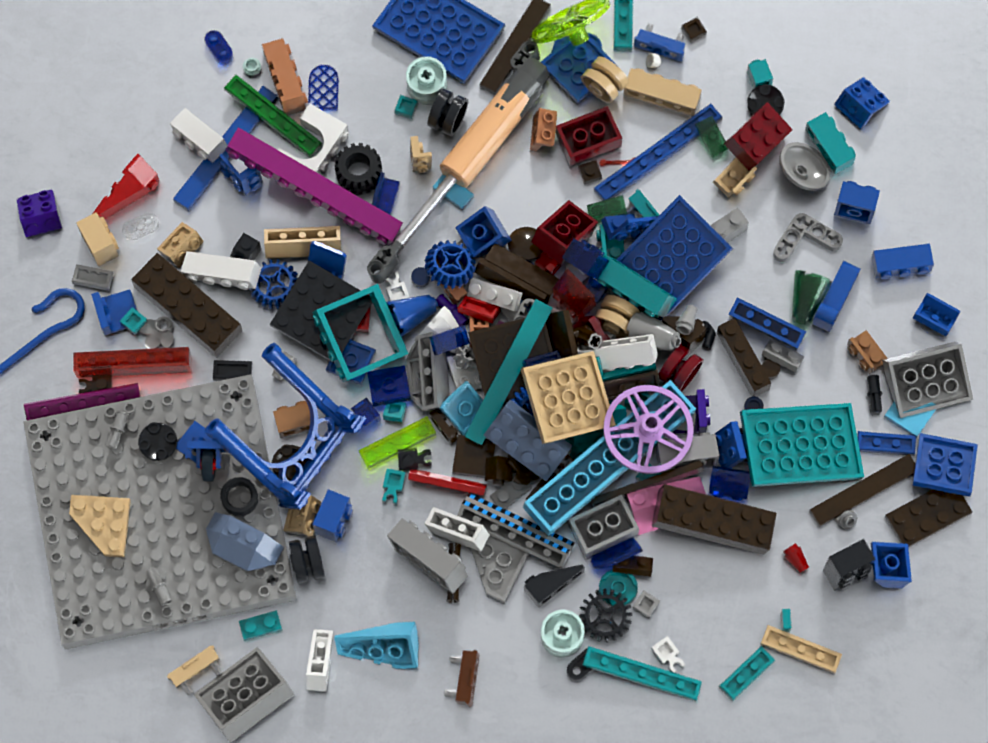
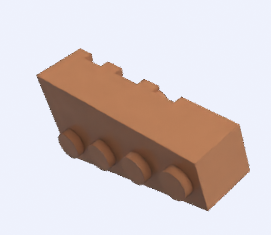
M283 38L262 44L283 112L289 116L305 111V103H308L305 92L302 93L301 90L302 82L300 76H296L295 73L297 70L295 61L290 59L289 55L292 53L289 44H285Z

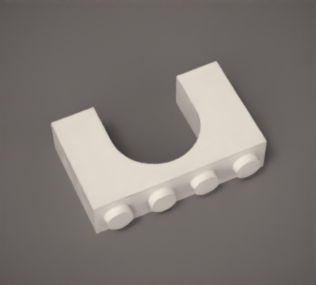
M309 103L300 117V123L303 127L322 138L324 141L322 150L318 155L310 159L297 158L281 148L278 150L320 174L327 169L328 161L331 157H335L338 153L341 142L347 140L349 136L348 125Z

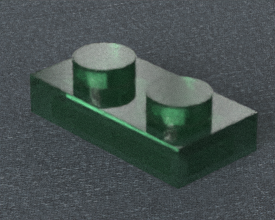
M623 195L587 205L588 214L598 223L606 216L628 214Z

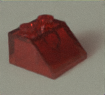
M569 269L563 273L552 289L553 299L559 305L563 304L567 308L566 310H569V314L573 319L576 317L580 320L596 306L594 294Z

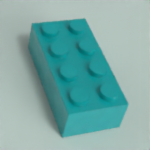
M606 255L593 274L598 278L597 282L605 287H613L612 291L621 297H629L628 302L636 307H644V312L652 317H665L677 299L618 260Z

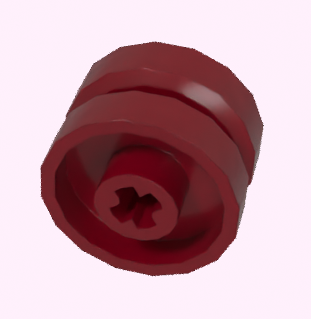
M680 344L659 371V380L665 384L671 380L683 392L698 373L704 359L697 354L689 357L690 349Z

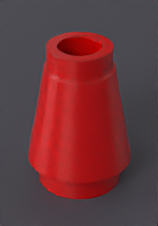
M795 543L783 551L784 557L799 573L809 568L801 546L798 547Z

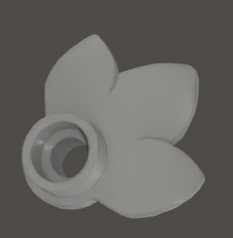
M159 317L157 320L148 319L138 331L147 335L145 347L148 350L156 349L160 345L168 349L174 340L171 332L173 330V322L168 317ZM162 324L167 325V328L161 329L160 327Z

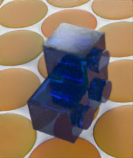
M573 238L562 257L596 280H598L609 262L605 258V253L602 249L584 239L580 242Z

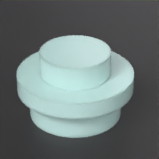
M248 58L243 63V70L247 75L255 76L261 71V63L256 58Z

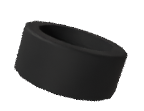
M235 477L223 485L220 499L224 509L229 514L245 516L256 508L258 492L250 480L243 477ZM236 486H244L251 493L250 502L242 508H236L228 501L230 490Z

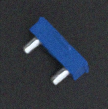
M648 23L646 29H640L638 35L635 36L634 47L677 61L683 60L686 44L682 42L684 34L678 33L676 40L652 33L653 24L650 26V23Z

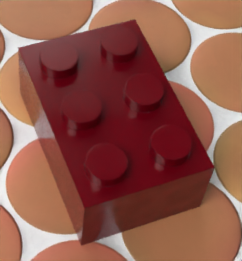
M767 102L723 144L749 171L758 165L793 129Z
M608 106L556 125L557 139L570 166L622 147V136Z
M568 200L537 228L531 243L559 264H562L592 236L598 221Z

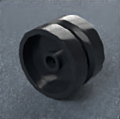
M443 88L433 103L427 126L437 130L442 126L443 133L453 136L463 121L469 103L468 99L460 95L454 98L453 92Z
M316 535L306 537L305 551H303L299 539L289 541L290 560L298 584L308 582L309 575L307 569L310 568L315 580L325 578Z

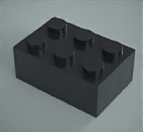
M862 539L829 556L823 572L834 591L839 588L842 591L851 586L850 583L857 579L859 582L867 578V574L871 572L870 569L873 567L876 559L866 541Z

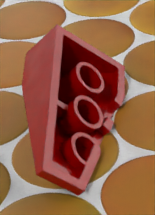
M137 154L122 171L124 176L120 182H114L112 185L110 196H105L92 214L97 212L99 218L107 219L147 195L158 186V174Z

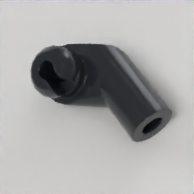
M702 321L706 328L702 347L706 350H711L716 332L708 321Z

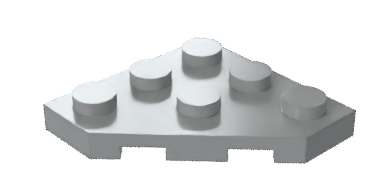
M489 535L481 552L472 548L471 551L486 594L505 603L529 553Z

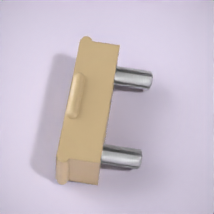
M209 646L169 673L167 678L172 680L176 688L181 685L186 694L190 695L183 684L185 683L192 694L193 690L187 683V680L208 666H211L217 676L219 673H222V670L216 663L219 657L214 651V646Z

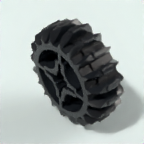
M606 588L603 589V595H600L599 590H596L597 597L595 598L590 593L588 596L592 600L590 602L586 599L583 600L587 604V608L580 607V610L585 611V614H580L579 617L585 618L586 621H583V624L588 625L584 631L587 633L591 629L593 631L590 634L591 638L598 634L597 641H600L602 636H605V642H608V636L610 635L613 641H615L616 633L620 637L623 636V633L620 631L621 629L629 630L624 624L632 623V621L626 620L627 616H633V613H626V610L630 609L631 605L624 606L627 598L620 601L619 598L622 594L619 592L616 597L613 596L615 592L613 589L610 591V595H607ZM612 599L617 603L610 608H604L598 600ZM594 604L599 615L591 623L589 614ZM599 607L606 612L614 608L611 615H609L611 616L612 624L607 619L597 622L601 619L600 615H602ZM621 608L622 621L618 626L613 619V614ZM602 622H606L612 627L613 631L602 632L595 627Z

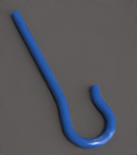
M60 288L51 292L40 304L34 305L31 308L32 312H41L56 298L67 295L75 299L77 311L73 317L57 323L40 333L1 363L0 374L52 334L76 324L82 318L85 311L82 296L73 289Z

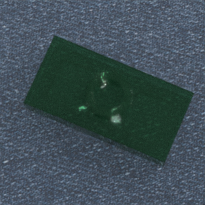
M712 116L695 124L712 158L728 150L723 144L725 139Z

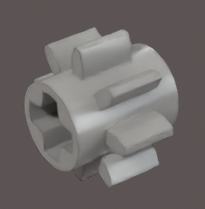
M465 345L463 348L459 347L455 351L456 355L453 359L457 367L459 366L466 370L468 367L472 368L476 364L471 347Z

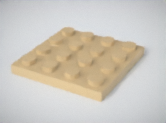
M594 351L521 369L542 444L603 429L604 419L610 404ZM613 415L610 420V427L615 426Z

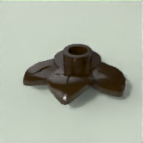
M512 457L507 461L517 472L513 480L514 483L528 485L531 481H536L540 478Z

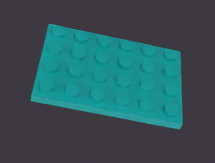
M851 403L740 411L752 487L864 478Z

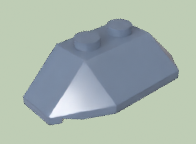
M215 512L206 527L212 553L245 571L275 565L284 550L282 545L265 533L229 515Z

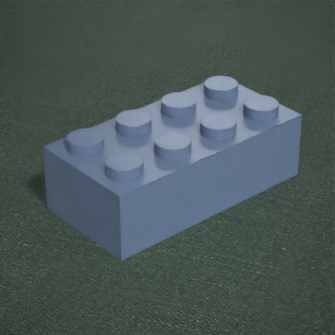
M512 400L508 401L484 434L486 438L545 481L549 479L573 446L565 439L542 444L535 417Z

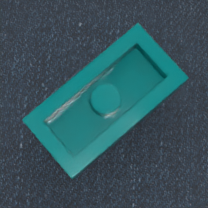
M277 610L239 621L244 641L282 631Z

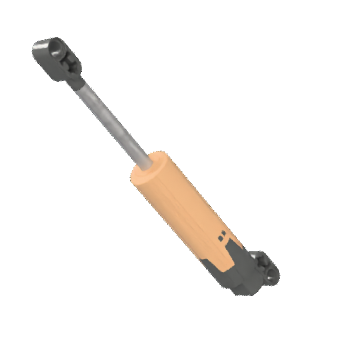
M528 40L524 42L513 55L510 61L513 74L440 164V170L446 176L393 244L382 247L369 262L367 271L374 283H383L399 263L398 254L452 186L456 183L466 188L471 184L543 93L542 86L549 78L547 67L539 61L541 55L535 41Z

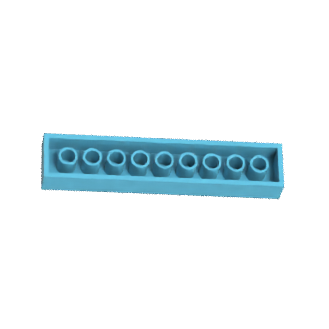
M671 380L667 382L662 388L677 395L685 403L692 416L696 408ZM655 392L644 404L649 413H655L672 399ZM672 404L659 415L660 419L663 420L677 404ZM637 407L639 416L643 415L640 407ZM679 408L663 427L673 432L686 421L682 410ZM630 413L616 426L636 422L634 413ZM633 429L610 432V435L634 433ZM603 436L525 501L523 509L549 537L629 468L623 466L614 458ZM639 437L611 438L614 446L624 458L634 464L637 463ZM659 441L654 442L653 448L657 446V442ZM643 443L641 458L647 454L649 444Z

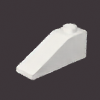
M313 630L306 672V690H327L333 631Z

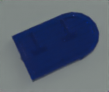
M634 537L594 555L591 559V564L596 569L607 568L643 550Z

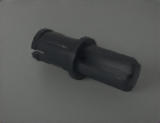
M869 375L867 377L869 390L867 396L870 399L871 413H881V395L883 393L880 391L879 375Z

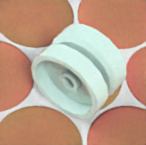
M420 57L408 66L406 72L407 91L412 99L418 100V103L433 104L443 88L447 90L446 69L437 59Z
M556 610L550 613L543 621L541 627L542 645L552 656L559 658L570 657L576 654L582 647L585 633L584 624L574 612ZM564 632L566 636H562L559 633Z

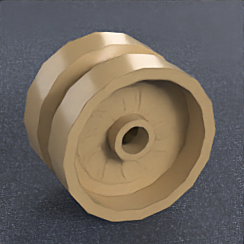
M598 56L591 64L592 69H587L581 76V81L597 98L606 103H612L618 96V91H622L629 81L625 73L607 58Z
M606 295L601 303L602 309L597 310L594 316L600 320L601 328L604 332L614 334L618 339L626 338V336L629 337V331H627L628 323L636 312L641 313L640 310L620 297Z

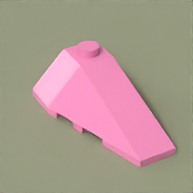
M700 476L666 484L706 494ZM664 484L627 494L626 501L639 528L638 535L658 529L652 527L658 491Z

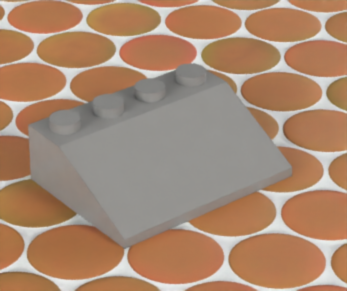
M951 342L882 360L886 380L900 418L973 400L961 343ZM931 402L936 404L933 406L906 412L908 410L920 407Z
M256 647L197 691L194 696L231 743L294 696V693L262 651Z

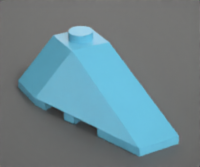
M396 622L335 635L334 637L338 655L359 660L362 658L374 660L376 664L382 662L390 664L393 668L397 669L418 667L419 638L415 622Z

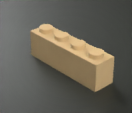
M639 68L630 69L627 77L629 83L624 88L623 95L691 116L695 115L702 89L695 85L682 84L675 79L663 78L659 74L652 75Z
M340 226L264 229L266 259L309 257L312 241L323 243L326 246L341 251Z

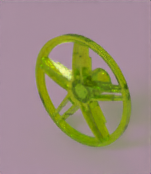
M583 0L555 13L534 29L531 34L533 42L547 43L566 36L569 37L573 46L586 42L589 39V35L585 27L597 20L609 9V0ZM547 32L542 38H538L540 33Z

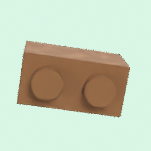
M306 401L297 402L295 406L291 407L282 406L273 411L280 438L309 431L310 411Z

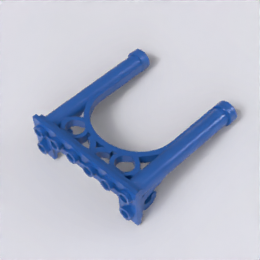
M272 343L265 348L262 358L303 396L309 407L310 428L301 448L287 460L269 463L261 459L218 418L212 420L207 425L205 434L211 439L214 438L279 499L280 507L300 510L307 504L308 498L311 495L310 492L305 491L308 489L310 481L320 472L323 463L331 457V452L342 442V437L345 433L360 431L366 417L354 415L348 408L336 405L281 352V348L276 343ZM317 408L325 415V417L318 418ZM325 421L328 425V430L321 437L318 434V424ZM314 439L317 440V441H322V442L320 443V445L317 447L316 450H315L316 441H314ZM308 458L309 460L306 462L303 468L302 465L297 462L303 461L304 459ZM293 465L296 473L291 480H287V466ZM269 468H279V477H277Z

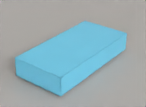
M442 174V176L432 186L433 190H436V188L446 177L445 175ZM455 183L444 198L463 210L474 197V194Z

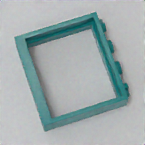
M378 284L312 312L314 324L316 327H319L321 332V341L327 345L329 350L327 352L331 362L335 363L337 368L335 369L336 375L339 376L340 380L342 379V382H346L409 354ZM369 294L395 354L350 373L324 313Z

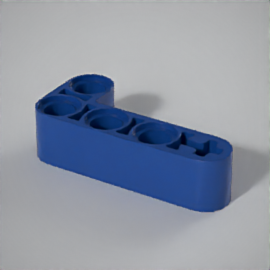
M846 261L842 262L823 302L815 314L813 325L828 332L831 331L861 268Z

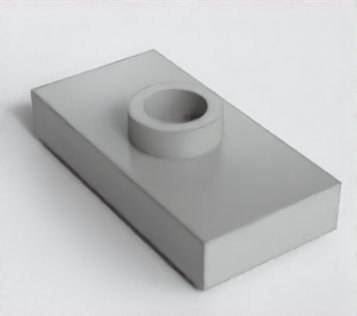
M76 264L72 284L109 291L114 273L113 271Z

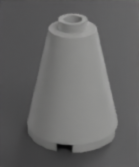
M641 311V313L636 312L628 323L627 331H629V337L653 334L657 350L673 351L681 344V337L677 331L644 311Z

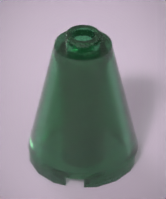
M795 270L792 318L795 319L794 322L805 325L806 322H811L832 281L818 274L811 273L805 275L806 271Z

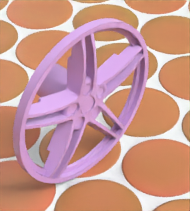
M641 385L630 388L615 398L606 413L603 431L606 445L619 463L633 471L652 474L666 471L677 465L684 458L691 446L694 428L687 406L677 395L659 386ZM652 391L661 393L672 400L655 413H649L643 400L640 399L637 393ZM632 394L643 413V415L639 416L637 409L630 397V395ZM627 397L636 422L610 427V420L615 408ZM676 403L677 406L661 420L659 415ZM679 408L682 410L687 422L686 442L663 427ZM633 429L634 433L610 435V432ZM662 435L683 446V449L662 439ZM639 437L637 464L624 458L614 446L611 438ZM655 441L680 451L668 463L648 467ZM643 443L649 444L645 464L640 466Z

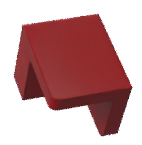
M543 252L534 265L554 275L563 266V263L559 264Z

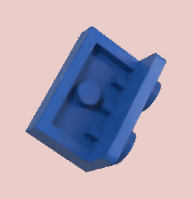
M927 293L915 312L913 319L947 336L959 316L960 310Z

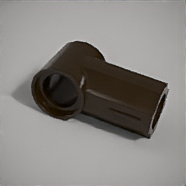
M588 324L573 329L576 346L583 345L593 350L600 348V344L603 342L602 336L592 331Z

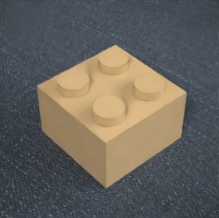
M96 212L76 222L98 267L118 257L116 250L119 247L103 217L99 218Z

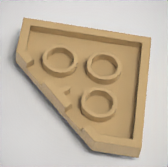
M71 495L70 516L104 556L125 557L130 498Z

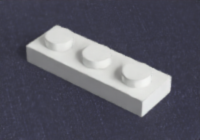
M472 277L467 296L508 310L518 311L522 292Z

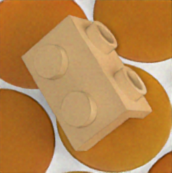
M735 157L713 183L728 198L733 194L737 196L744 189L742 185L745 181L749 183L756 176L754 172L757 170V167L755 166L748 171Z

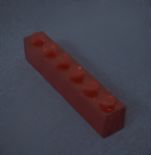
M189 347L74 352L73 371L77 378L100 375L124 376L192 372L191 351Z

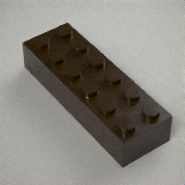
M158 253L131 279L134 288L216 358L243 331L241 324Z
M664 484L658 491L652 527L764 555L770 550L777 513Z

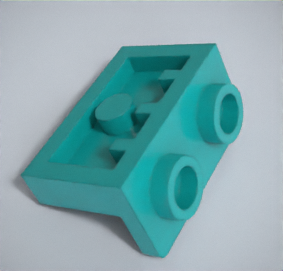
M600 224L599 230H596L597 242H601V248H598V257L603 260L606 255L617 259L625 251L624 240H609L603 224Z

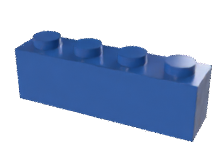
M738 297L729 312L730 316L796 349L799 348L806 334V331Z

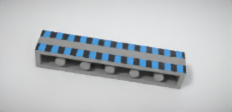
M469 493L464 499L457 515L483 525L490 535L561 569L568 560L575 543L556 533H552L548 537L537 524L472 493Z

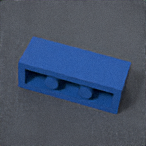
M930 243L874 250L871 257L875 278L889 279L897 275L907 277L912 273L923 275L932 271L934 266Z

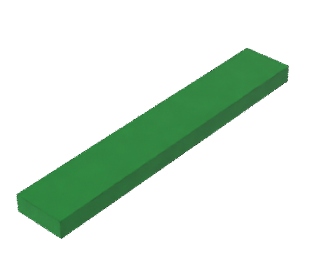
M235 74L224 87L227 93L309 158L322 145L321 141Z

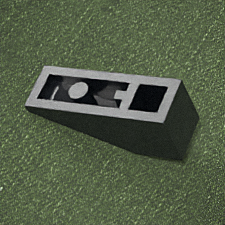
M577 565L540 573L536 577L532 575L525 581L524 591L539 608L584 573L585 567Z

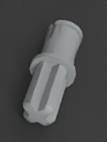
M120 410L117 412L113 426H110L111 431L106 447L114 450L117 449L120 438L125 433L124 428L129 417L128 413Z
M155 567L149 568L145 573L152 585L151 590L155 591L160 605L165 606L171 603L173 600L165 587L166 583L162 581Z

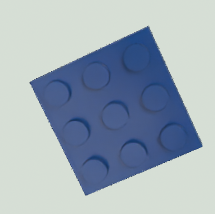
M582 28L541 61L547 67L548 74L577 104L591 93L581 81V76L587 69H592L591 64L598 56L607 58L617 65Z
M920 433L912 486L970 497L978 444Z

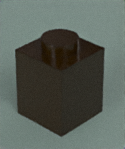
M503 456L486 458L485 481L492 482L494 486H504V483L511 482L512 467L507 463L510 458Z

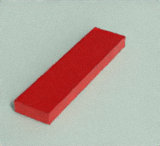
M411 469L408 475V479L482 496L487 488V484L417 469Z

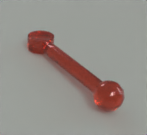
M634 158L631 160L613 161L601 159L599 163L601 166L607 164H627Z

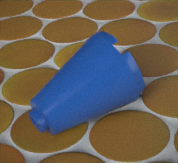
M430 295L386 302L401 337L434 314L438 307L436 299Z

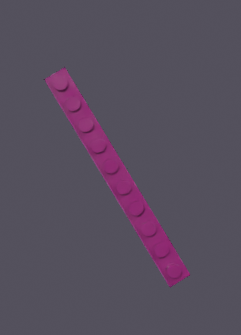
M239 127L225 150L231 158L235 160L240 159L245 162L244 164L248 168L259 170L264 177L278 181V185L283 188L288 187L292 189L297 196L311 200L310 202L314 206L323 207L331 216L342 218L344 223L349 226H356L360 229L361 233L375 237L376 241L382 245L387 244L390 246L403 222Z

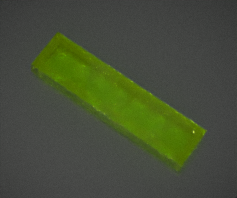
M428 416L358 451L368 469L398 454V449H408L436 435V431Z

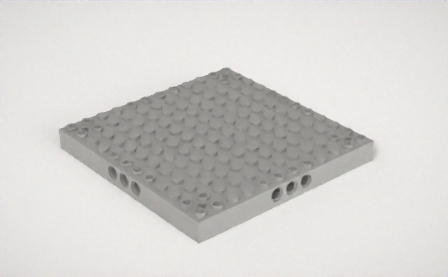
M252 374L23 421L60 639L64 649L297 601L278 501L272 492L230 453H222L221 469L216 470L214 481L204 482L202 470L196 468V463L189 458L186 459L185 455L176 449L165 460L154 461L145 457L138 445L141 431L152 422L164 423L170 426L176 433L178 443L194 421L206 428L212 420L218 418L261 459L270 463ZM239 396V401L235 402L234 397ZM120 410L128 413L129 417L124 428L125 433L122 434L117 449L114 450L106 447V442L111 431L110 426H113L117 412ZM46 435L50 436L48 441L44 440ZM235 477H243L250 480L258 492L256 508L245 516L229 514L224 509L220 499L223 485ZM236 486L228 494L229 503L236 508L246 506L251 499L250 491L244 486ZM71 495L130 498L125 557L104 556L70 516ZM214 513L232 516L265 533L282 545L284 550L276 564L252 571H245L214 555L206 532V527ZM155 567L162 581L166 583L165 587L173 600L171 603L165 606L160 605L155 591L151 590L152 585L145 573L149 568ZM271 579H275V586H271ZM77 620H81L83 622L81 623L80 627H77L76 625Z

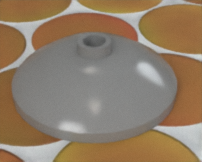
M794 142L787 144L780 152L779 163L786 178L797 187L804 190L817 191L824 188L829 182L830 168L828 163L813 147L804 143Z

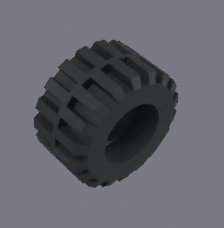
M352 143L351 147H344V152L340 150L338 157L335 159L336 178L339 185L343 186L344 189L350 190L353 194L358 192L359 195H362L363 191L369 193L370 188L374 190L377 187L376 183L379 181L380 174L381 177L383 174L382 163L379 154H377L374 148L371 150L370 145L366 144V146H363V143H359L358 146H355V143ZM357 162H362L369 166L368 171L362 175H353L348 169Z

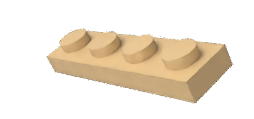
M770 625L767 626L760 644L834 674L842 656L841 653Z

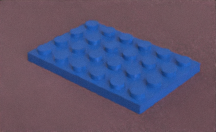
M390 0L372 27L419 57L437 59L443 64L447 74L465 84L501 34L505 24L466 0Z
M679 195L616 260L677 298L666 315L668 316L734 248ZM619 296L620 298H622V299H624V300H626V301L629 300V297L625 298V297H623V296H622V297ZM637 307L640 310V312L645 310L644 307ZM659 316L657 319L662 322L664 317Z

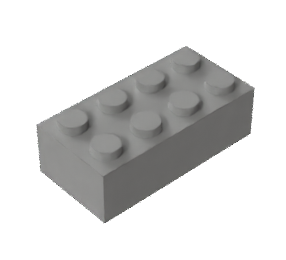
M402 518L387 535L395 551L452 594L468 577L465 571L466 567L461 563V558L455 553L452 555L448 553L447 548L440 542L436 544L432 541L433 538L427 532H420L418 526L409 520L407 522Z

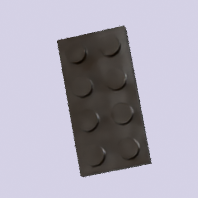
M931 490L885 515V518L900 543L908 544L909 548L971 515L973 511L963 495Z

